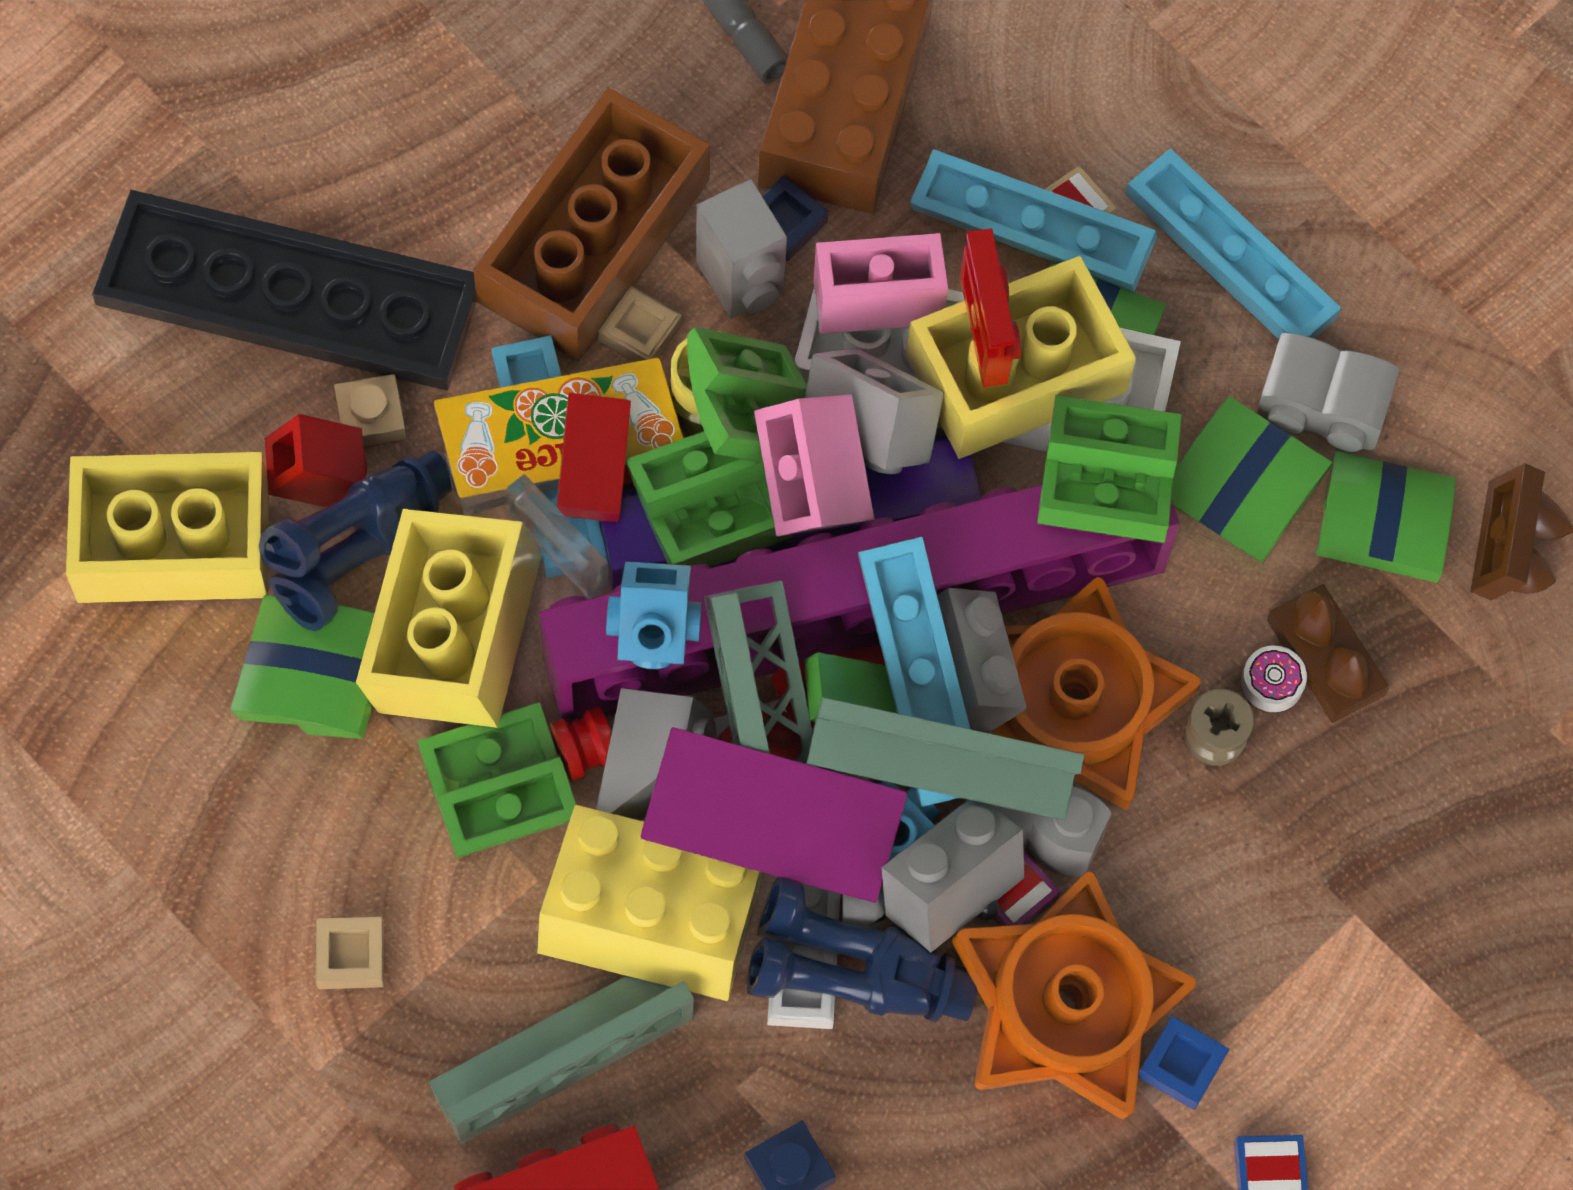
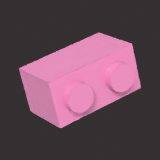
M941 234L816 243L813 282L820 334L910 327L911 321L944 309L946 306L948 283Z
M852 394L801 398L754 411L777 537L832 530L875 520Z

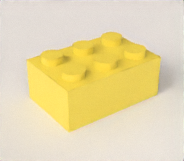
M1081 256L1008 283V305L1011 319L1016 321L1021 340V358L1012 360L1008 384L989 387L982 386L965 301L910 322L906 358L917 379L944 392L939 422L958 459L1051 423L1055 395L1104 402L1128 391L1136 357Z
M262 452L70 457L66 575L77 603L263 598L264 595H268V566L263 562L259 552L261 534L269 527L267 471Z
M408 509L402 510L356 684L378 713L498 728L542 557L541 552L523 522Z
M575 805L540 911L537 953L669 987L684 981L690 992L728 1001L759 894L762 872L643 840L640 837L644 824L643 821Z

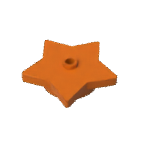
M1096 577L1054 615L1042 619L1034 625L1005 626L1027 709L991 731L990 734L1085 754L1081 774L1075 775L1074 780L1116 806L1126 810L1130 808L1135 795L1144 735L1194 697L1199 690L1201 680L1198 676L1143 649L1136 638L1126 630L1102 578ZM1077 693L1083 700L1070 698L1066 694Z
M1087 871L1036 924L959 930L952 938L953 946L988 1008L975 1077V1087L978 1090H987L1055 1079L1120 1119L1127 1118L1134 1113L1142 1035L1197 985L1196 979L1138 949L1135 943L1120 930L1093 872ZM1059 991H1065L1072 995L1075 1000V1009L1068 1007L1062 1001Z

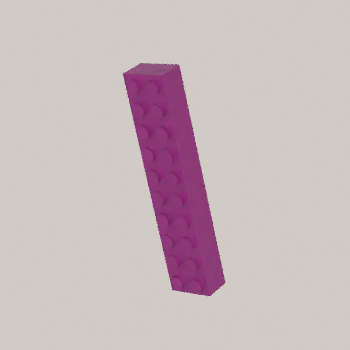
M1042 483L1039 486L1016 491L1014 487H1002L986 493L979 501L959 506L952 502L938 503L926 508L916 517L896 522L893 518H879L864 524L858 531L834 537L830 533H820L803 539L797 547L772 552L770 549L752 550L738 557L734 563L714 568L706 564L691 566L689 601L701 602L699 642L686 641L684 664H670L661 669H647L635 665L632 661L617 660L619 636H607L606 625L609 596L621 597V585L617 586L611 594L586 599L584 596H570L556 601L548 610L540 611L543 660L560 719H565L569 722L576 721L583 717L585 710L595 706H600L606 717L616 714L621 688L687 696L722 687L704 596L783 581L798 661L800 662L817 652L832 655L880 644L858 557L859 552L922 537L937 595L947 588L996 592L1000 611L1002 614L1075 596L1096 577L1102 578L1106 586L1111 587L1164 573L1180 522L1171 499L1169 527L1165 543L1037 524ZM770 597L740 603L746 636L759 645L762 644L775 624ZM777 637L768 651L782 659ZM748 647L750 658L752 659L756 651ZM764 657L754 672V678L776 673L780 667Z

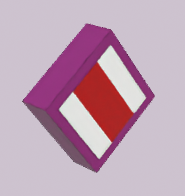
M1024 851V879L998 899L1000 911L994 920L999 926L1029 924L1059 899L1061 891Z

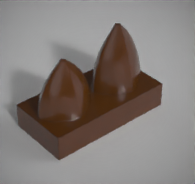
M1524 463L1489 481L1470 592L1493 600L1511 591L1524 594L1538 593L1546 590L1556 582L1546 560L1533 548L1534 539L1554 540L1573 533V525L1561 507L1547 494L1542 492L1544 471Z
M1324 584L1270 610L1267 618L1269 625L1283 647L1296 653L1303 661L1307 672L1306 683L1331 723L1386 696L1390 686Z

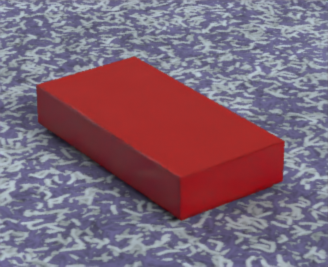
M577 393L568 394L555 515L618 523L621 511L631 400Z

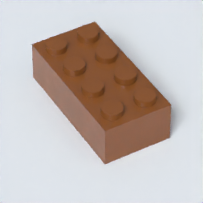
M805 0L760 148L758 186L770 188L784 175L814 200L874 214L931 17L933 0Z
M607 87L473 268L477 303L538 338L551 335L555 348L580 361L598 336L599 329L629 287L634 286L710 180V144Z

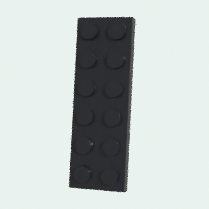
M131 189L92 292L95 305L384 376L395 374L397 379L446 391L449 390L477 302L474 272Z

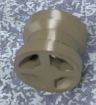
M1214 689L1202 694L1194 703L1184 730L1185 744L1190 753L1200 762L1211 766L1226 765L1235 761L1243 753L1254 726L1253 711L1249 703L1238 693L1227 689ZM1220 718L1219 721L1210 722L1211 719Z

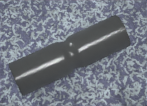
M702 0L723 30L733 37L735 46L763 83H771L783 76L788 56L765 25L756 19L753 9L746 0Z

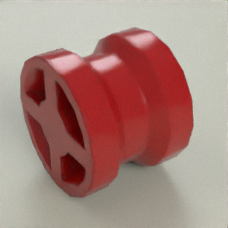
M600 706L585 710L583 717L576 721L569 722L565 719H560L550 723L558 755L561 757L565 772L572 783L585 778L589 769L597 766L605 768L612 732Z

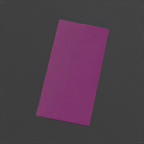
M672 727L640 837L646 841L875 903L878 900L883 882L882 867L889 861L907 793Z

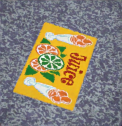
M653 358L435 400L434 406L458 496L465 498L559 479L569 393L631 400L626 459L683 439L660 359Z

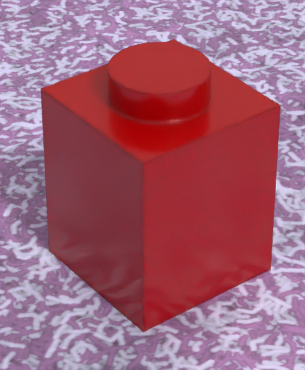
M298 414L264 438L268 495L329 507L344 498L352 484L366 479L368 463L364 455L362 428Z

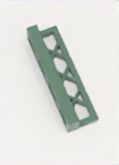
M783 581L704 596L733 744L770 754L766 737L778 721L797 734L800 752L794 761L806 764L813 732ZM770 597L775 624L762 644L759 645L746 636L740 603ZM777 637L782 659L768 651ZM748 647L756 651L752 659L750 658ZM764 657L785 671L788 685L773 709L759 700L754 672ZM790 700L795 723L781 715ZM761 711L769 715L764 723Z
M823 697L819 701L806 764L1066 820L1074 777L1081 774L1085 754Z
M625 976L429 1081L430 1089L462 1145L693 1020L694 997L684 981L669 987Z

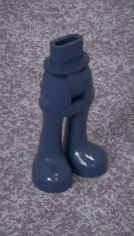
M430 451L418 460L406 457L393 465L392 468L352 484L347 491V495L337 503L298 521L292 518L279 520L261 534L259 541L261 558L269 568L278 572L270 578L269 585L284 610L299 625L307 630L317 631L334 619L338 612L336 596L330 587L338 579L358 566L382 554L391 555L403 509L438 512L440 507L439 500L452 492V483L443 457L436 451ZM354 527L355 531L347 538L320 552V547L348 528Z
M782 877L776 878L768 894L759 921L757 936L763 939L757 943L751 955L747 975V994L761 998H774L782 989H797L840 997L861 1004L869 1013L880 1016L885 1013L924 1016L927 1020L937 1022L942 1015L963 1021L969 1020L977 988L966 968L955 965L954 956L949 954L941 956L936 950L929 952L916 940L907 937L900 928L888 927L883 931L844 923L822 916L806 907L804 887L800 882ZM780 942L814 947L864 961V972L799 955Z

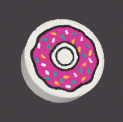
M1275 645L1256 650L1248 658L1241 675V687L1247 700L1255 707L1267 712H1281L1294 706L1300 699L1307 682V672L1301 658L1290 649Z

